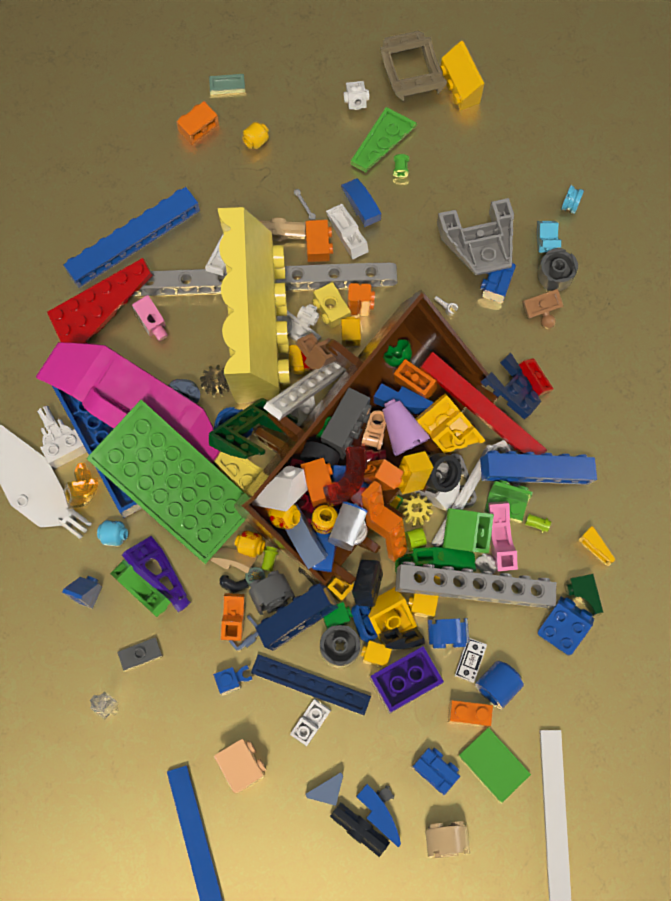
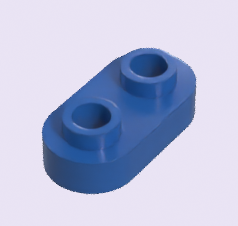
M355 604L352 607L351 613L359 637L365 642L376 639L377 634L368 617L371 608Z

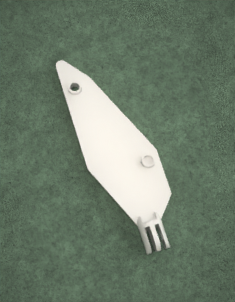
M0 424V485L10 505L40 528L63 526L81 539L83 536L73 529L71 525L73 524L79 530L86 533L88 529L77 522L76 518L88 526H91L92 523L73 509L46 458Z

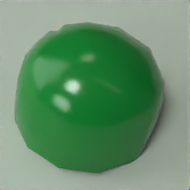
M398 340L396 347L389 346L387 352L383 355L384 362L389 366L399 367L405 359L410 361L412 357L410 342Z

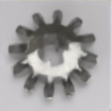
M217 365L216 369L209 366L210 371H203L204 376L200 377V381L203 382L201 388L205 389L207 395L212 392V396L215 398L217 393L223 396V390L229 392L224 368L220 370V365Z

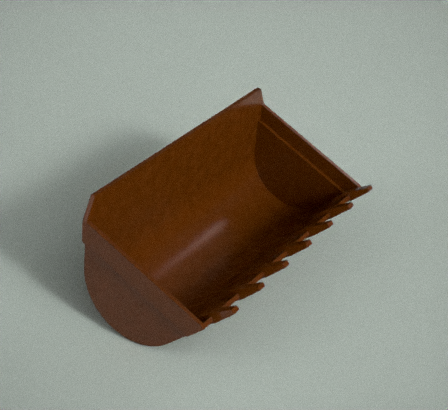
M422 290L416 292L398 307L358 357L336 340L330 339L325 345L326 349L336 358L334 362L346 369V371L304 422L297 426L286 416L279 420L271 413L267 414L290 437L287 442L282 441L260 427L253 433L260 442L277 454L234 504V507L259 534L294 560L312 578L324 586L333 576L350 585L353 584L356 578L341 565L357 545L373 553H377L381 547L370 537L366 536L363 542L354 545L352 551L336 547L331 572L314 570L313 568L308 569L293 545L286 529L274 527L271 521H265L251 505L264 488L286 466H290L292 458L303 461L300 455L306 442L321 443V438L317 440L315 437L323 428L327 417L333 416L348 388L370 397L371 413L376 410L382 411L384 407L374 403V395L380 385L383 384L397 392L402 387L394 379V373L398 367L389 366L384 362L383 355L387 352L389 346L396 347L398 340H407L412 348V357L409 362L419 368L427 356L434 352L493 404L499 398L484 388L481 381L488 375V372ZM437 383V389L428 400L434 403L442 395L446 394L463 413L466 407ZM411 414L414 418L419 416L418 414ZM373 421L375 424H381L380 421ZM364 422L361 428L363 429L361 436L358 440L355 439L352 444L354 446L349 456L346 455L344 460L339 459L338 466L360 465L366 467V449L379 451L376 447L361 446L368 423ZM385 425L381 449H386V460L399 468L403 457L424 451L427 456L444 453L430 437V439L395 456L387 426ZM425 485L424 489L420 491L425 492L428 486ZM397 487L394 490H383L384 506L404 519V514L390 505L400 493V489ZM336 495V501L324 505L341 509L343 502L347 501Z

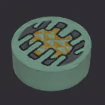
M252 567L248 574L245 573V579L250 585L251 582L257 579H265V573L259 567Z

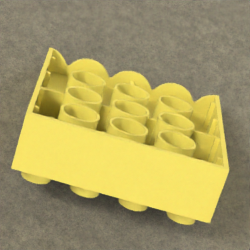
M244 207L218 208V215L224 235L220 241L219 252L223 262L226 264L227 272L221 284V295L228 306L229 315L222 329L224 341L230 351V359L225 365L224 375L236 403L256 402L261 398L269 401L280 394V390H286L290 387L289 359L279 360V353H289L287 321H277V316H287L285 283H276V279H286L283 245H273L272 232Z

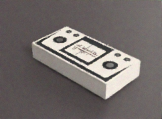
M469 638V643H466V647H464L454 676L474 683L487 644Z

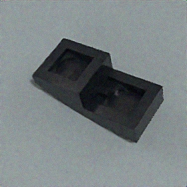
M396 627L379 634V638L385 647L389 649H407L425 644L424 637L417 627L404 632H400Z

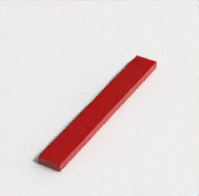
M431 352L419 368L437 380V383L520 454L534 452L535 455H541L547 452L544 446L434 352Z

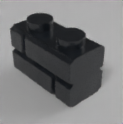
M360 560L352 590L356 605L369 607L376 605L383 577L380 561Z

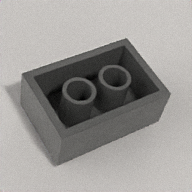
M348 388L321 436V443L337 451L340 454L341 460H344L346 455H350L354 447L352 445L354 440H358L362 434L363 429L361 428L364 422L368 423L372 407L370 405V397Z

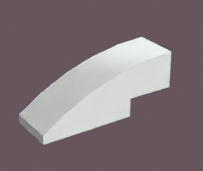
M343 204L326 211L333 228L352 259L369 252L367 241L359 232L358 225Z

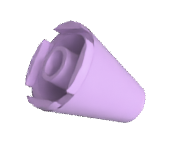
M393 399L384 404L386 408L382 411L395 456L430 439L428 433L400 401L396 402Z

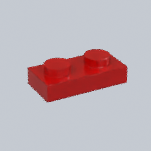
M534 358L524 360L519 364L523 375L527 377L538 396L550 393L554 389Z

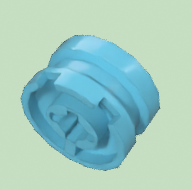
M570 185L561 210H570V213L575 214L584 190H577L574 186Z

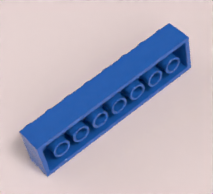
M52 386L87 453L90 455L114 428L89 413L81 401ZM97 469L123 518L142 509Z

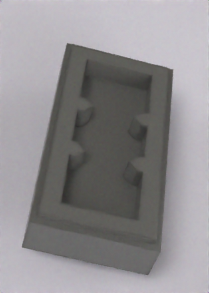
M156 638L117 652L123 671H128L163 657Z

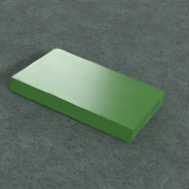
M489 728L483 731L458 755L500 803H503L531 775Z

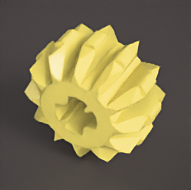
M419 493L416 498L412 494L409 495V500L404 498L403 503L405 505L400 506V510L404 511L402 514L407 517L405 523L408 524L411 520L413 521V527L416 526L417 521L420 526H423V520L429 522L430 517L428 515L433 514V510L429 509L432 507V503H425L428 497L425 496L423 499H420L421 495ZM417 507H419L420 510L414 513L413 508L416 509Z

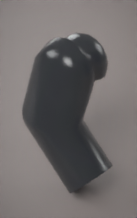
M222 575L219 579L220 586L230 593H236L249 588L246 579L235 582L228 575Z

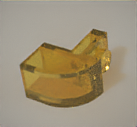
M85 463L77 464L74 472L76 481L67 482L64 495L68 509L83 507L89 504L98 487V478L91 479L90 470H87Z

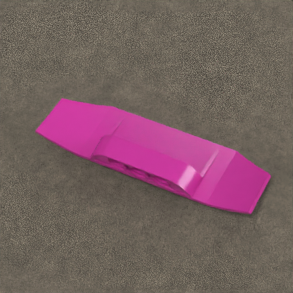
M58 342L36 375L37 379L81 401L89 413L112 428H115L132 408L142 400L212 464L220 452L209 446V433L214 430V427L203 407L106 345Z

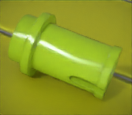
M529 513L525 525L542 530L541 532L543 533L544 531L548 532L551 521L548 518L543 519Z
M266 546V549L263 550L265 554L261 569L273 572L275 558L279 553L277 548Z

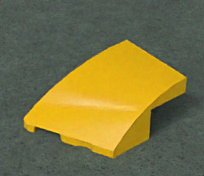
M446 394L442 395L415 418L444 453L485 441Z

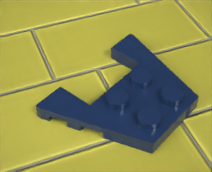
M510 353L500 363L512 376V379L504 386L491 372L481 383L485 387L489 385L493 388L494 395L497 397L501 395L508 401L507 405L523 419H526L542 401L533 390L527 377L523 375L522 369L514 356Z

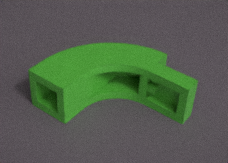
M123 560L110 573L156 617L163 613L171 603L156 588L152 587L137 574L126 560Z

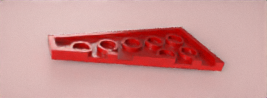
M141 258L47 311L60 342L88 344L87 341L115 316L116 311L128 302L127 299L134 292H138L153 276L145 259Z

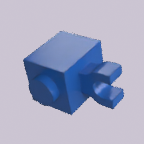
M248 665L241 667L236 673L234 668L231 667L213 674L222 696L241 689L239 682H250L253 680L252 676L248 678L243 677V672L249 670Z

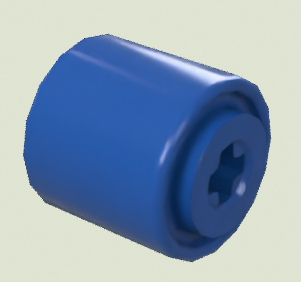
M496 661L475 683V686L485 699L496 708L502 710L523 688L524 683L514 668L505 662Z

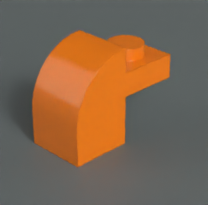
M224 594L221 640H242L245 594Z

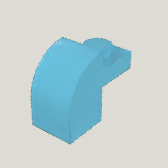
M537 221V248L539 253L561 247V239L558 238V222Z

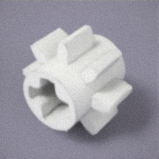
M311 304L307 305V307L302 306L297 315V318L300 319L299 325L306 328L310 325L315 326L320 316L316 311L317 307Z

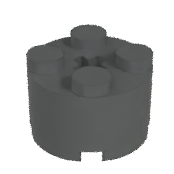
M562 248L549 250L542 258L537 271L538 280L543 288L547 291L556 289L562 291L568 288L578 270L577 259L572 253L570 254Z
M278 570L269 573L268 577L263 580L257 579L250 583L249 595L260 615H264L262 611L266 610L268 614L275 612L279 608L288 604L287 600L290 597L292 600L295 598L285 575L280 574Z
M343 625L328 628L320 640V653L324 661L330 666L339 669L348 667L356 661L360 652V640L357 633L352 628ZM336 643H344V650L339 649L337 651Z

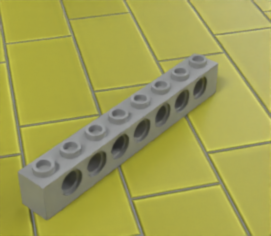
M403 562V564L397 567L396 592L548 609L556 606L557 582H550L549 578L533 580L530 576L525 575L515 578L512 577V574L501 573L500 576L492 575L493 572L490 571L473 573L472 569L455 571L453 567L447 566L437 569L431 564H423L422 567L415 566L413 562ZM414 574L421 576V583L415 581ZM434 576H438L441 579V585H437L434 582ZM454 578H457L460 581V587H456L454 585ZM473 580L480 584L479 590L474 588ZM493 582L499 586L498 592L492 588ZM512 585H515L518 588L517 594H515L512 591ZM531 587L536 589V596L531 593Z

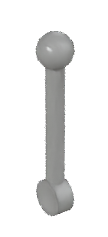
M295 189L294 195L298 196L302 205L306 209L307 213L309 214V220H315L316 215L314 213H311L310 209L308 208L307 204L301 196V191L299 189Z

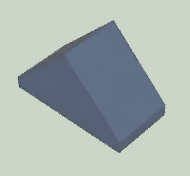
M342 773L337 774L306 793V797L336 806L343 779Z

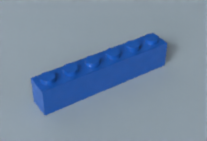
M494 450L488 451L487 454L480 458L482 481L503 480L507 482L588 485L597 480L595 457H587L585 454L577 455L576 457L570 456V454L552 456V453L535 455L534 452L517 454L515 451H509L504 454Z

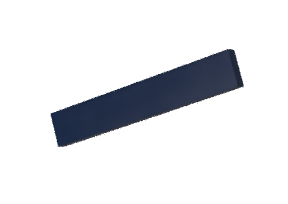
M259 654L251 671V674L363 716H365L371 698L367 694Z

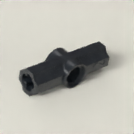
M341 802L330 815L337 824L347 830L346 832L360 844H364L378 857L383 854L390 844L384 836L373 829L370 823L360 815L357 816Z

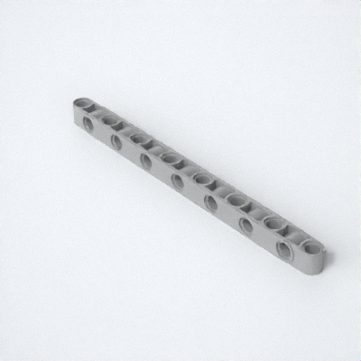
M390 262L285 266L286 279H276V283H285L286 291L317 290L331 282L334 283L337 289L349 288L350 283H358L359 285L370 284L371 287L394 286L398 283L397 266L395 263ZM206 269L151 271L153 276L138 292H134L131 296L221 293L222 282L220 280L225 278L227 272L225 271L222 276L207 272ZM371 273V274H374L375 276L369 277V276H367V274ZM331 275H337L338 277H337V278H331L330 276H331ZM295 276H300V277H301V279H299V280H295V279H293V278H294ZM184 281H191L189 284H183ZM149 282H154L152 285H146Z

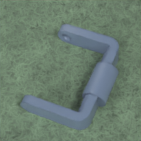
M248 615L247 618L254 627L258 626L251 616ZM257 632L253 635L251 634L238 647L232 640L228 641L236 651H241L243 648H248L253 644L259 635Z

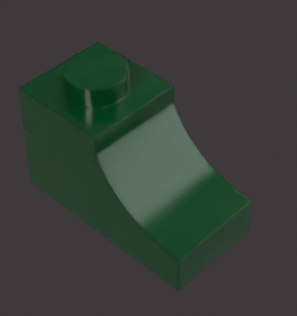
M594 574L570 578L567 581L565 590L567 596H570L572 601L577 600L584 604L593 615L592 617L604 613Z

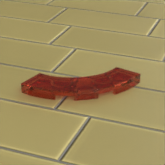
M365 446L348 447L345 449L347 464L343 477L338 482L323 487L328 507L346 502L360 490L364 482L365 470L367 469Z

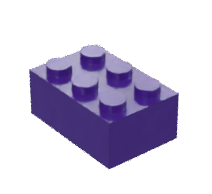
M424 646L376 672L369 678L389 714L444 683Z

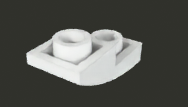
M314 699L290 735L307 746L331 712V709Z

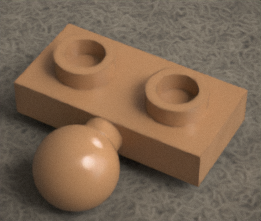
M558 289L522 301L527 319L542 314L541 324L546 329L554 327L556 323L555 317L549 311L563 307Z

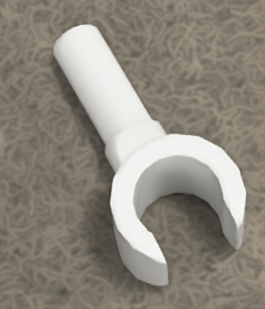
M438 296L434 298L435 301L446 309L445 312L448 316L454 314L449 308H453L455 311L458 310L457 304H448Z

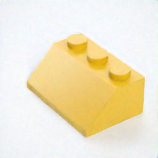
M460 41L442 57L440 68L447 81L448 90H451L453 93L455 104H458L460 110H464L480 104L484 82L464 42Z

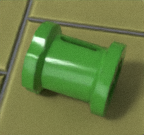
M397 154L394 156L395 169L393 170V175L395 177L404 178L408 176L409 170H407V166L410 161L408 155Z

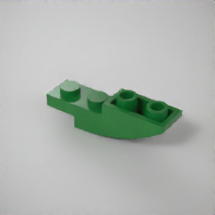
M415 548L413 553L405 554L395 561V572H397V567L403 564V562H413L415 566L420 567L423 564H431L437 569L447 566L453 567L455 571H461V569L476 571L475 553L451 548Z

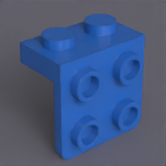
M561 596L548 618L540 627L538 635L565 654L572 655L593 626L595 618L592 617L593 615L589 611L581 610L575 606V602L571 599Z

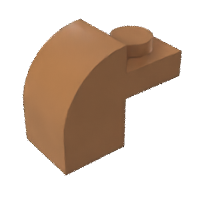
M311 333L297 340L296 345L306 356L307 359L304 363L314 370L320 369L336 360L325 347L330 340L329 338L319 342Z

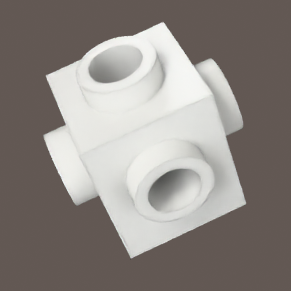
M364 81L346 83L344 102L348 103L349 109L359 110L367 108L366 101L369 100V90L365 89Z

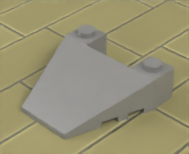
M509 198L491 202L489 210L490 223L467 228L461 227L456 210L438 213L437 227L441 240L475 275L512 267L514 212Z

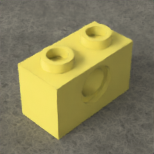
M333 282L313 292L312 303L321 311L323 322L329 324L331 329L340 325L341 319L351 317V311ZM328 304H332V305H334L335 307L329 309V308H327L326 306H327Z

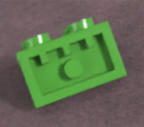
M495 481L489 491L484 512L489 513L488 503L508 501L510 520L521 523L527 503L532 497L533 492L524 486H511L507 481Z

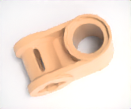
M376 410L370 414L361 446L368 445L376 447L377 450L381 449L386 425L382 411ZM373 421H380L381 424H375Z

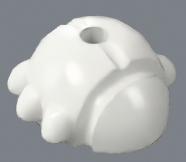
M483 553L476 559L475 562L478 570L495 573V560L491 555Z

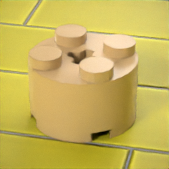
M463 821L452 822L448 827H443V823L431 824L428 830H425L428 858H432L434 854L435 858L459 856L458 853L470 854L467 826H464Z

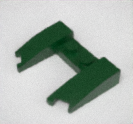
M261 398L209 433V446L230 456L248 459L250 456L264 455L265 449L243 437L244 433L258 424L278 432H284L267 416L269 412L264 409V406L268 401ZM290 413L286 415L292 422L298 424L297 417Z

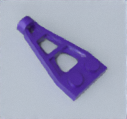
M152 536L134 545L122 554L128 564L133 567V570L163 594L173 604L178 613L191 603L186 597L187 595L164 551ZM152 559L157 560L162 572L158 575L153 574L146 568L145 563ZM167 576L174 588L169 590L160 582V579Z

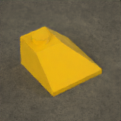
M395 587L378 596L376 605L372 607L368 615L378 638L380 633L396 627L400 632L417 627L405 598L400 592L395 591Z

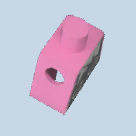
M148 295L132 304L135 316L150 337L155 335L158 341L168 337L167 332L164 330L166 327L165 321Z

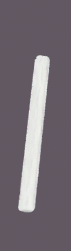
M487 445L481 457L487 454L488 451H496V448ZM480 459L451 509L463 510L482 477ZM447 517L432 541L434 547L441 548L444 543Z

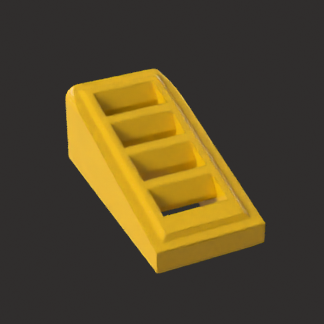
M591 526L579 539V542L606 566H609L615 561V558L595 528Z

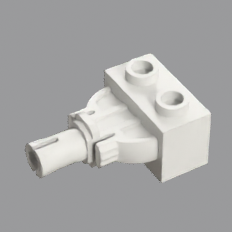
M48 406L43 407L46 416L41 408L37 411L48 431L47 434L46 430L41 428L43 446L40 448L53 470L87 453L76 430H72L64 425L61 419L57 420L58 425Z

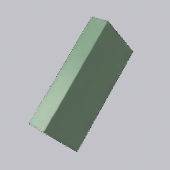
M244 74L209 76L211 95L245 92Z

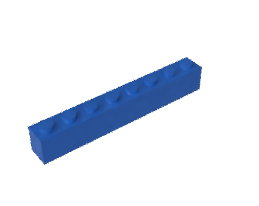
M186 187L175 191L172 196L161 200L155 207L145 210L142 215L131 219L125 226L115 229L106 238H101L95 245L85 248L76 257L68 259L63 264L67 273L77 287L81 288L200 211L198 202Z

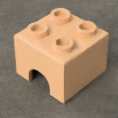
M243 739L214 756L234 793L243 791L265 777L264 772L266 768L261 759L256 760L253 755L256 753L251 741L246 742Z

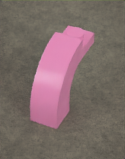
M509 502L488 503L489 514H494L490 546L492 557L495 560V567L497 571L518 570L517 550L513 545L510 529Z

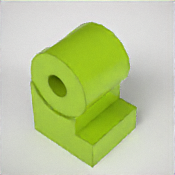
M422 527L405 532L409 552L415 548L426 547L427 541Z

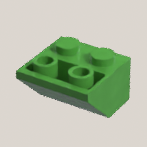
M448 508L443 547L489 553L494 514Z

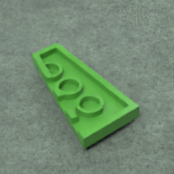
M386 107L351 159V165L367 172L416 127L417 123Z

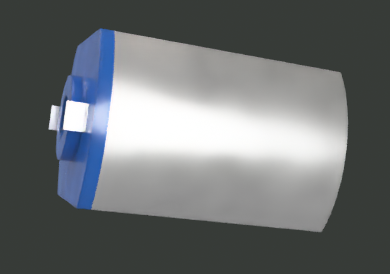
M343 502L328 542L352 551L367 510L359 507V504Z

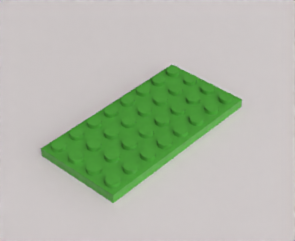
M142 400L132 408L86 458L204 564L210 560L245 521L234 507V504L244 492Z

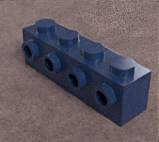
M319 583L311 586L305 594L295 597L293 602L287 606L279 608L277 613L271 617L263 619L261 624L255 628L264 647L275 651L336 610L338 606L328 587Z

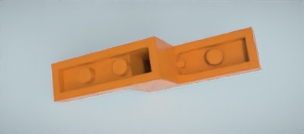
M374 481L361 494L363 507L367 510L365 516L366 523L369 528L385 538L388 558L395 562L399 557H403L407 551L403 519L384 506L381 485Z

